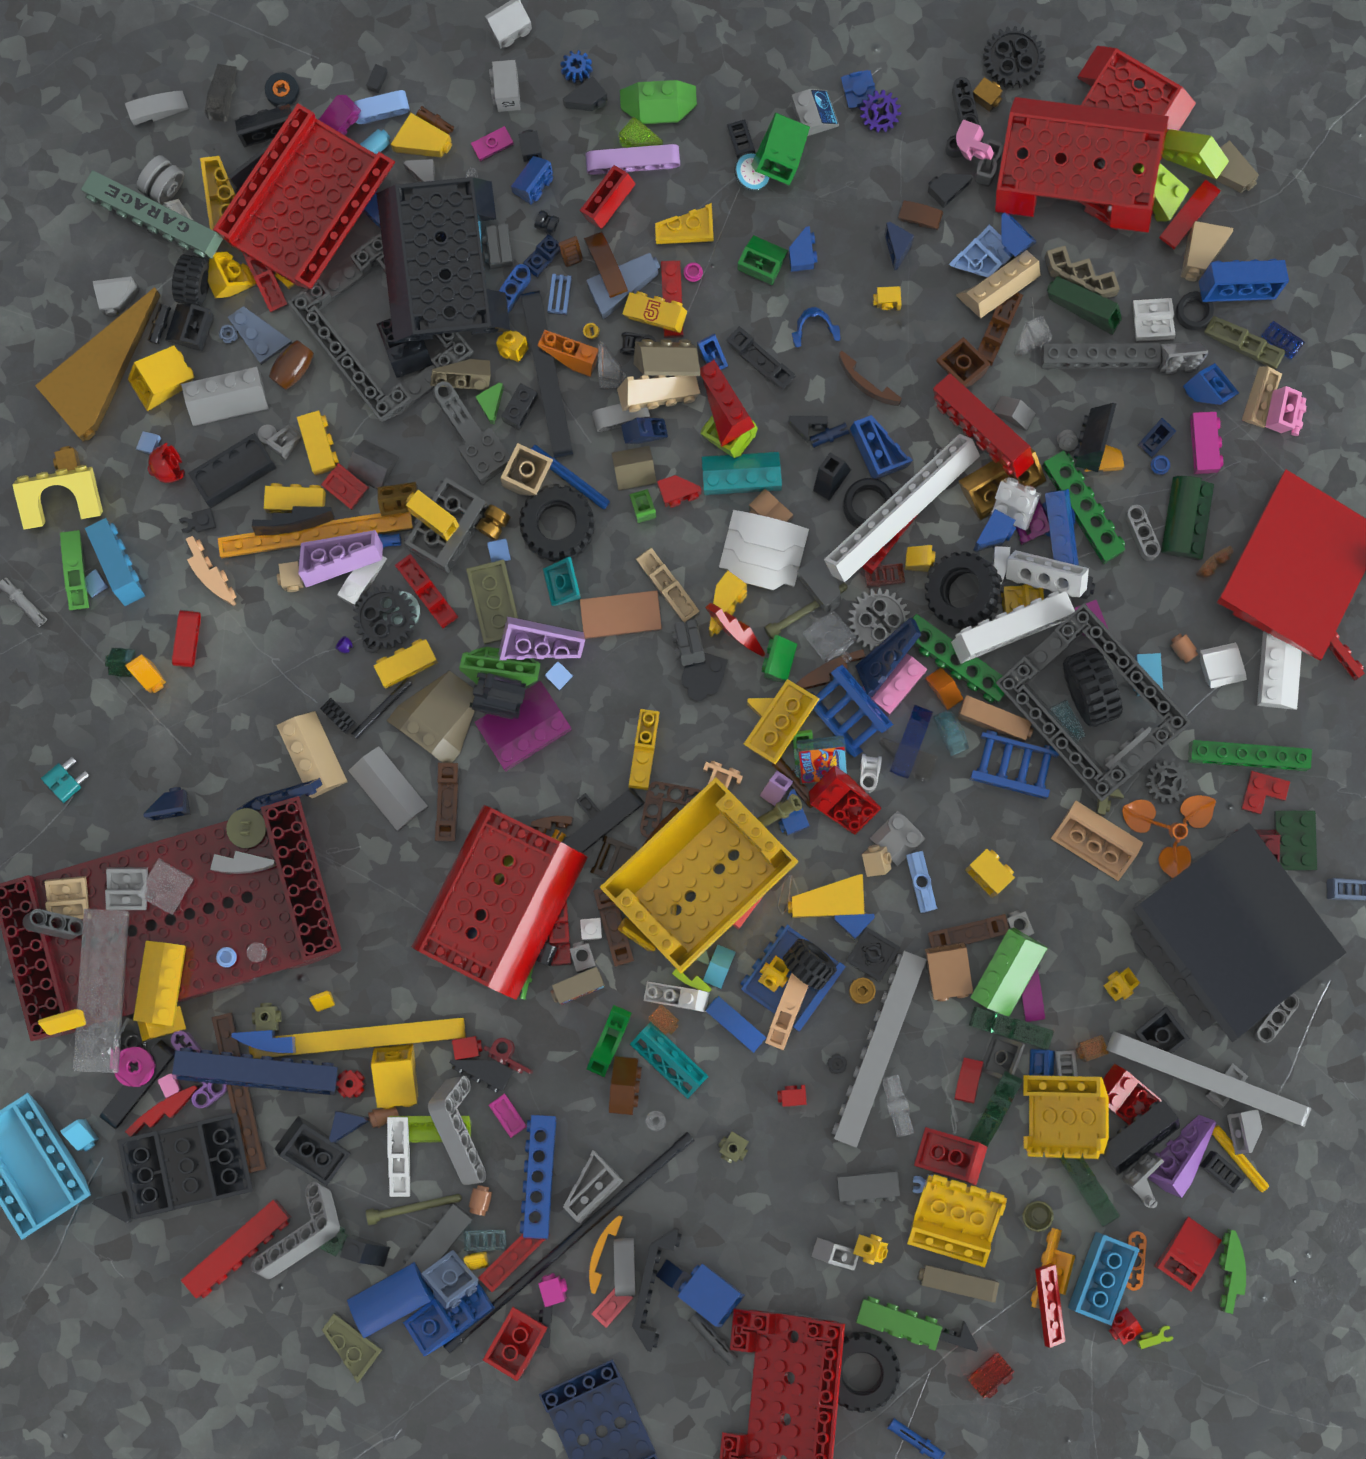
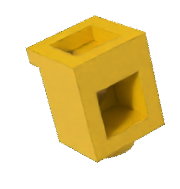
M900 286L877 287L876 294H873V306L877 305V308H882V310H891L893 307H896V311H899L901 309Z

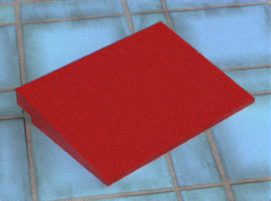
M1285 469L1217 603L1234 611L1232 615L1321 661L1366 571V518Z

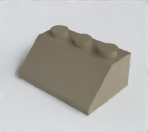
M642 339V342H635L633 364L643 375L700 376L697 348L691 341L679 340V342H672L671 340L662 339L660 342H654L650 339Z

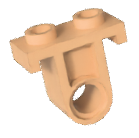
M715 761L705 763L703 771L706 773L708 769L713 771L708 784L715 777L727 789L732 778L737 780V785L741 784L743 776L740 775V771L729 768V770L721 768L722 764Z

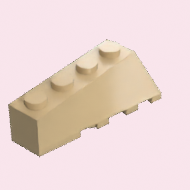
M1026 250L981 283L956 294V296L976 315L982 318L1041 276L1039 260Z
M644 375L636 380L632 376L627 377L617 388L622 411L629 410V412H637L645 407L655 409L659 405L664 404L669 407L682 401L684 404L692 403L700 394L696 376L666 377V375H657L649 379L648 375Z

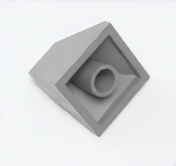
M131 276L93 281L99 309L107 316H114L118 312H123L140 291L139 286Z

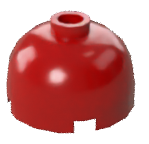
M164 443L150 453L147 469L149 474L160 482L172 483L184 477V469H180L179 463H182V460L176 449L172 445L167 446L168 443Z

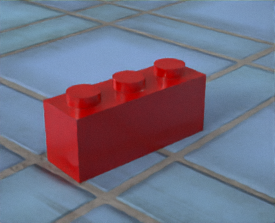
M613 165L580 209V212L588 222L602 230L636 183L627 172Z

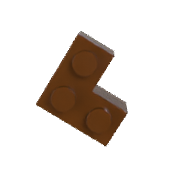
M614 1057L609 1113L633 1115L634 1107H638L639 1095H635V1093H639L640 1081L636 1080L641 1079L642 1067H638L639 1058Z

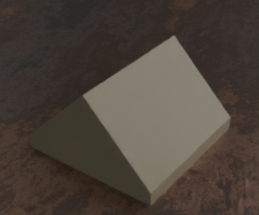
M650 446L612 452L619 491L657 484Z

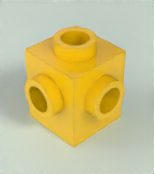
M517 331L503 332L496 342L499 354L503 358H509L517 362L522 359L529 349L526 337Z
M775 956L770 964L767 962L760 970L762 976L758 981L775 992L779 986L783 988L789 978L786 975L790 970L782 959Z
M1128 967L1120 973L1115 971L1108 976L1109 981L1103 986L1116 1002L1120 998L1125 1000L1134 994L1132 990L1140 982Z
M859 1234L853 1254L863 1257V1262L872 1265L875 1262L882 1263L887 1256L888 1244L881 1242L882 1237L873 1234L867 1237Z

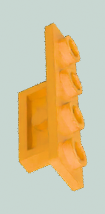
M1052 1228L1047 1235L1046 1242L1048 1244L1046 1251L1042 1254L1041 1262L1042 1266L1049 1263L1056 1265L1059 1293L1066 1295L1076 1255L1057 1250L1062 1230ZM1036 1286V1290L1033 1291L1031 1296L1032 1307L1040 1309L1038 1288Z

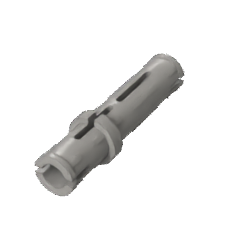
M7 577L0 581V589L7 594L9 600L14 602L37 627H40L47 621V618L22 594L23 591L17 589Z

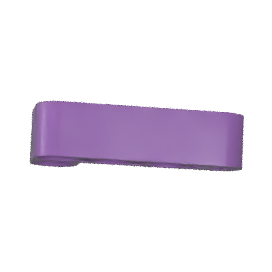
M177 1031L173 1033L171 1043L176 1050L180 1051V1048H187L185 1044L178 1043L180 1040L179 1036H185L183 1041L186 1045L192 1044L188 1048L196 1050L198 1053L202 1050L189 1032ZM202 1082L203 1086L192 1095V1103L197 1108H207L228 1091L227 1086L222 1084V1090L216 1092L214 1090V1083ZM202 1093L207 1097L206 1103L203 1105L198 1102V1096Z

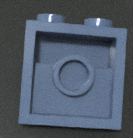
M454 1250L421 1273V1277L433 1290V1295L445 1309L448 1307L455 1308L460 1304V1298L464 1295L469 1297L477 1290L478 1278Z

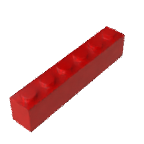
M277 1199L272 1200L181 1279V1282L196 1299L201 1296L204 1299L213 1291L211 1289L216 1283L220 1285L228 1278L226 1274L229 1271L233 1270L235 1272L244 1264L242 1260L245 1257L251 1258L259 1251L257 1247L260 1244L264 1243L266 1245L274 1238L272 1234L276 1230L282 1231L290 1224L288 1220L291 1216Z

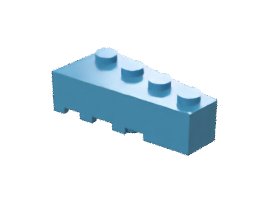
M104 518L86 527L85 530L110 587L122 604L127 606L145 597L139 583L140 579L136 571L131 567L133 565L128 554L124 552L126 548L122 540L116 536L118 530L115 524H110Z

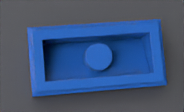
M1030 1049L1029 1075L1054 1076L1055 1051Z

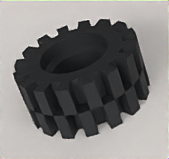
M332 698L320 708L344 733L356 723Z

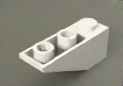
M647 981L643 1001L706 1012L710 993Z

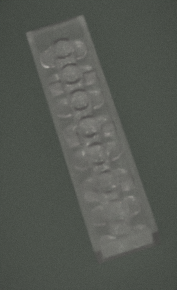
M84 909L77 1009L83 1011L86 1025L76 1028L73 1071L119 1073L129 923L128 911Z

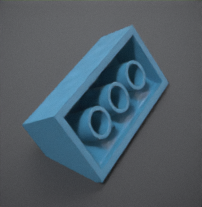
M1095 1232L1068 1308L1112 1326L1140 1249Z

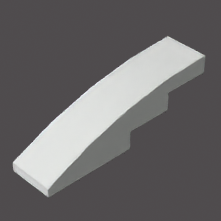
M387 1117L390 1197H410L408 1117Z

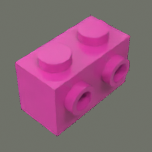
M555 1273L542 1277V1281L538 1285L545 1307L564 1302L567 1299L565 1292L568 1290L565 1278L561 1279L560 1275L555 1276Z

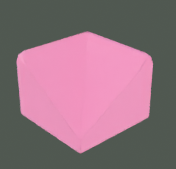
M172 1073L158 1080L166 1098L183 1090L179 1081L173 1079Z

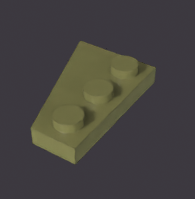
M336 1313L332 1315L322 1329L345 1366L354 1376L355 1381L359 1383L383 1349L367 1337L363 1338L357 1329Z

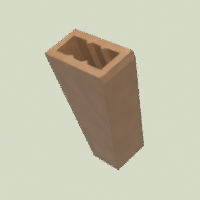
M968 695L964 698L957 717L958 720L997 732L1021 742H1025L1026 738L1030 739L1034 729L1030 727L1032 723L1029 720Z

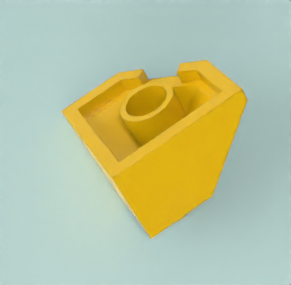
M215 252L213 258H209L208 284L215 298L231 297L256 285L250 268L244 263L240 265L233 260V256L228 252Z

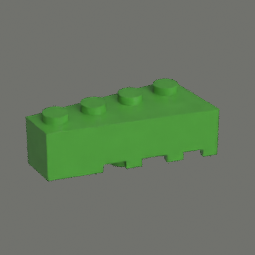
M868 1296L867 1299L862 1298L855 1320L856 1323L881 1332L885 1331L898 1338H906L917 1345H927L929 1349L936 1350L943 1328L937 1323L938 1319L927 1315L925 1319L918 1317V1312L909 1309L906 1312L898 1310L899 1306L892 1303H887V1306L879 1304L880 1300Z

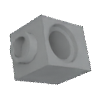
M1020 910L1008 914L1007 922L1009 929L1013 928L1014 921L1019 919L1024 923V928L1019 931L1028 936L1034 934L1026 911L1020 913Z
M584 941L572 944L573 948L570 949V953L577 973L596 967L589 943L585 944ZM584 950L588 953V958L581 962L577 959V953Z

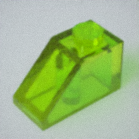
M635 117L619 132L620 144L624 148L663 145V140Z

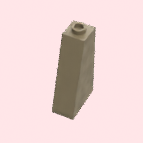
M924 1264V1268H920L918 1280H921L920 1284L922 1286L996 1302L999 1282L994 1279Z

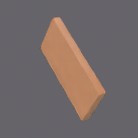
M657 591L580 599L585 639L662 630Z

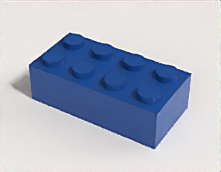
M1285 260L1214 261L1210 263L1198 282L1202 302L1271 300L1279 296L1289 282Z

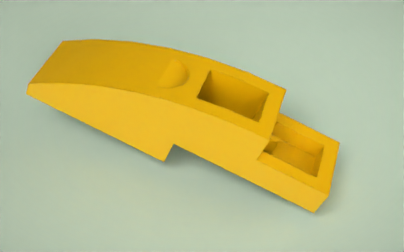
M640 709L629 788L648 790L659 711Z

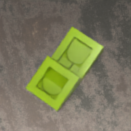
M677 969L672 973L678 980L696 990L708 993L712 990L698 976L691 981L684 973L681 974Z

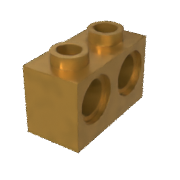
M416 482L378 487V504L381 516L409 512L406 500L412 492L416 493L418 490Z

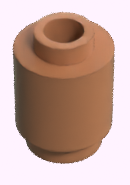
M1180 633L1171 639L1173 642L1170 645L1179 659L1185 663L1198 655L1197 648L1186 634L1182 636Z
M478 1185L477 1188H473L469 1203L470 1213L485 1216L492 1196L489 1187Z

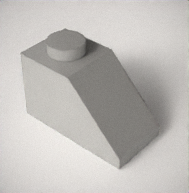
M1258 1109L1227 1115L1235 1155L1253 1152L1262 1131Z
M817 1237L811 1257L829 1264L855 1270L859 1256L853 1254L854 1249Z

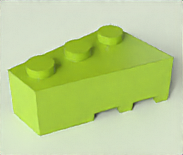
M1169 129L1166 134L1162 157L1167 161L1215 179L1218 178L1229 162L1214 138L1210 135Z
M1161 163L1159 165L1153 212L1156 215L1154 217L1157 222L1170 221L1189 191V188ZM1141 164L1133 167L1135 174H1141L1144 171V166Z

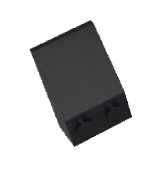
M300 1116L295 1119L275 1147L276 1152L281 1158L326 1186L350 1155L349 1151L337 1142L331 1143L329 1136Z

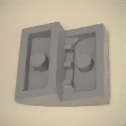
M108 867L106 869L107 889L105 890L106 910H146L148 867Z

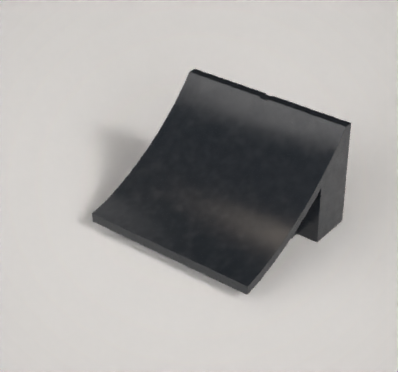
M1249 822L1169 882H1164L1139 900L1133 908L1143 924L1130 933L1200 1029L1204 1031L1217 1022L1232 1043L1294 992L1347 953Z

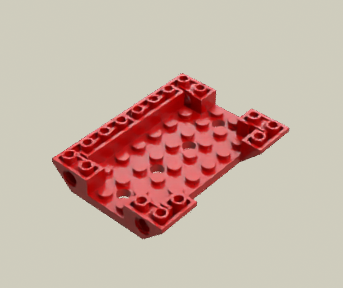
M1096 46L1077 77L1092 87L1083 100L1082 106L1169 116L1166 134L1169 129L1179 131L1196 104L1182 86L1117 48ZM1140 80L1144 83V87L1138 89L1134 86V82ZM1059 154L1056 157V162L1058 164L1065 163L1066 155ZM1100 159L1096 160L1094 163V167L1097 169H1102L1097 165ZM1080 202L1086 206L1084 210L1086 213L1110 226L1112 206Z
M1015 97L1009 114L997 184L995 212L1034 217L1036 196L1112 206L1110 228L1149 233L1160 159L1163 154L1169 116ZM1026 149L1028 156L1025 159L1018 158L1017 153L1019 150ZM1059 154H1064L1067 159L1065 163L1058 164L1056 157ZM1103 159L1105 166L1102 169L1095 168L1094 163L1096 160ZM1135 165H1143L1144 171L1141 174H1135L1133 172Z
M733 1310L730 1350L755 1352L748 1434L722 1432L720 1459H780L782 1455L787 1459H833L845 1324L832 1320L768 1311ZM793 1331L798 1333L799 1338L797 1342H794L791 1338ZM790 1372H792L795 1376V1380L792 1384L788 1381L787 1378ZM786 1413L789 1414L791 1417V1423L789 1425L785 1424L784 1422V1416Z

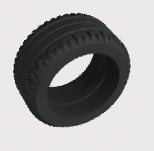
M864 478L854 482L848 488L844 496L843 510L846 519L851 525L858 528L867 520L858 516L853 509L852 501L857 493L863 490H873L878 492L885 502L893 496L892 490L883 481L875 478Z

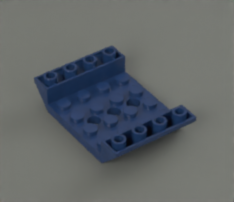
M613 1359L539 1393L543 1406L552 1419L569 1459H658L655 1448ZM617 1417H623L626 1420V1425L623 1428L615 1426L614 1420ZM600 1425L605 1426L608 1430V1433L603 1437L598 1436L596 1433V1428ZM586 1434L589 1437L587 1445L578 1443L579 1435Z

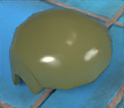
M1034 1201L1026 1206L1022 1218L1024 1224L1030 1230L1041 1232L1051 1226L1054 1214L1052 1208L1047 1203Z

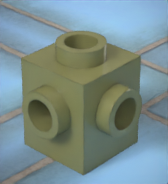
M261 1003L260 1007L255 1008V1012H252V1023L256 1025V1031H279V1022L282 1021L281 1010H278L276 1006H272V1003Z
M731 1131L728 1138L724 1136L718 1145L721 1148L719 1151L722 1153L721 1158L729 1163L732 1161L737 1162L738 1159L742 1161L748 1152L745 1147L749 1141ZM730 1145H736L737 1150L731 1152L729 1150Z

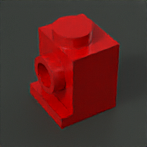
M797 1085L785 1086V1090L777 1091L778 1103H782V1107L807 1105L805 1085H801V1089H797Z

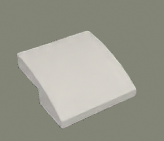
M1172 298L1133 300L1136 342L1175 339Z

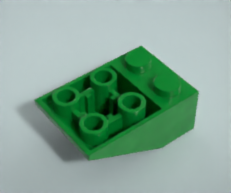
M775 112L751 165L755 172L790 185L798 169L810 126Z

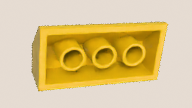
M146 941L133 1021L174 1026L186 951L185 945Z

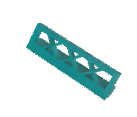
M652 1022L630 1043L645 1060L687 1099L709 1077ZM640 1038L647 1044V1048H643L638 1043ZM654 1054H658L662 1062H658L654 1058ZM668 1068L674 1069L676 1076L670 1074ZM683 1082H687L693 1088L688 1091L683 1086Z

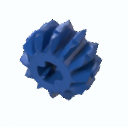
M580 50L576 54L570 51V57L564 55V61L560 63L562 67L561 74L566 75L565 79L567 81L572 78V83L574 84L577 79L583 83V77L589 79V72L593 71V68L590 66L592 60L587 59L588 55L586 53L581 55Z

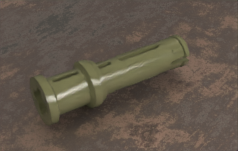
M791 794L787 800L776 803L774 809L757 819L767 827L780 818L785 819L789 817L790 813L801 810L802 803L798 796Z

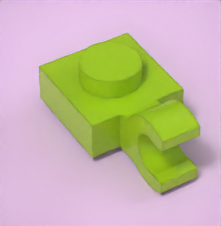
M1162 1326L1157 1334H1152V1332L1141 1334V1338L1136 1339L1138 1347L1144 1349L1164 1341H1172L1173 1336H1164V1331L1170 1329V1326Z

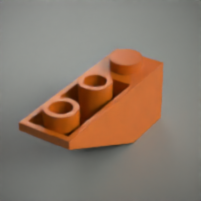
M545 329L538 343V347L571 370L591 377L597 363L598 348Z

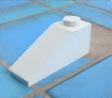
M382 556L381 561L353 570L337 594L339 598L358 608L359 605L356 602L362 601L361 595L365 596L387 558Z

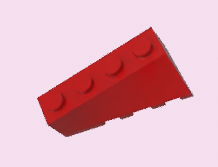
M715 360L701 367L700 375L703 378L721 447L754 428L755 425Z

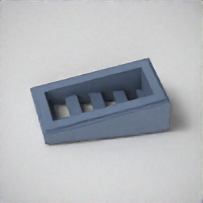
M1328 879L1327 899L1366 901V880ZM1343 884H1345V894H1343ZM1359 885H1362V896L1359 895Z

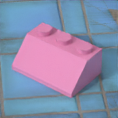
M906 654L871 699L889 717L923 677L927 668L915 658Z

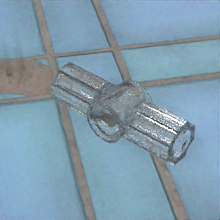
M899 1075L883 1078L882 1083L887 1097L886 1104L889 1115L892 1117L897 1137L913 1134L914 1129L909 1116L910 1109L906 1095L903 1093Z

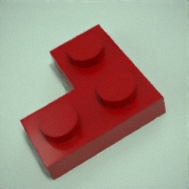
M1251 771L1241 810L1260 815L1266 796L1285 801L1290 781Z

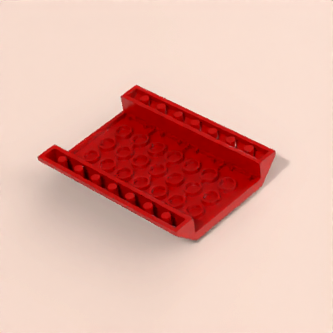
M297 103L213 228V231L217 232L234 248L295 285L311 289L395 164V161L379 151L375 154L316 119L314 112Z

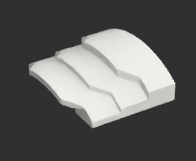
M733 510L719 568L729 570L747 584L775 590L783 584L794 587L809 529L778 519Z

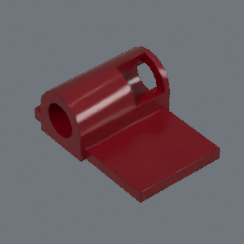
M498 1038L494 1041L491 1048L488 1046L484 1047V1050L489 1052L488 1056L504 1065L508 1062L509 1068L521 1074L523 1071L532 1074V1069L511 1059L515 1050L511 1040ZM505 1042L508 1045V1050L502 1054L499 1051V1046Z

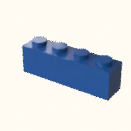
M1069 489L1047 492L1045 497L1053 558L1057 561L1079 566Z

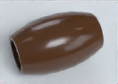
M294 341L277 357L271 368L269 378L287 390L305 374L311 364L314 352L300 341Z

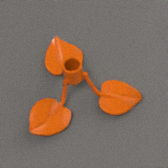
M1203 795L1191 796L1185 799L1180 806V812L1185 816L1183 823H1173L1171 825L1153 820L1156 816V809L1147 800H1135L1124 805L1122 814L1126 824L1135 832L1145 833L1149 831L1151 824L1169 829V835L1175 838L1173 848L1165 847L1159 854L1158 862L1160 868L1171 878H1174L1189 867L1191 863L1189 849L1183 845L1177 847L1180 839H1184L1188 835L1187 820L1189 825L1194 828H1203L1208 825L1213 816L1216 800Z

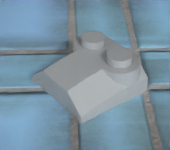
M897 811L869 839L880 847L887 846V851L891 854V860L898 866L906 858V855L911 854L926 838L904 815Z

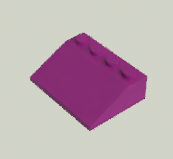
M541 681L525 690L518 719L486 714L474 722L505 772L572 731L567 720Z

